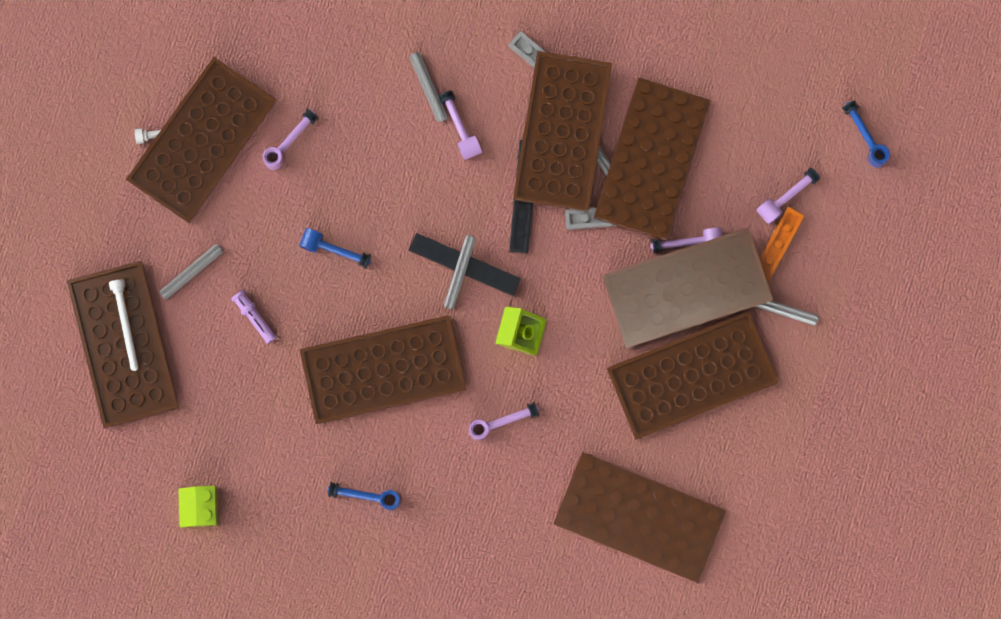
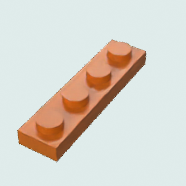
M787 207L759 258L767 283L771 279L805 216L790 207Z

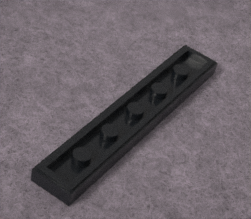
M520 140V142H519V152H518L517 170H518V164H519V158H520L522 140ZM514 200L509 246L510 253L528 254L533 203Z
M418 233L415 234L409 248L410 252L455 271L461 253ZM470 257L464 275L512 297L521 280L519 277L473 257Z

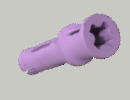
M245 289L231 298L232 302H235L241 309L240 313L248 317L266 341V344L272 342L277 337L255 309L256 304L252 303L247 297Z

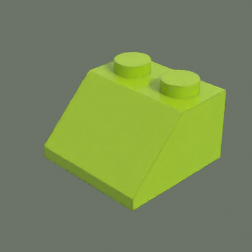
M505 307L495 344L537 356L547 319L521 308Z
M217 486L179 488L180 528L219 526Z

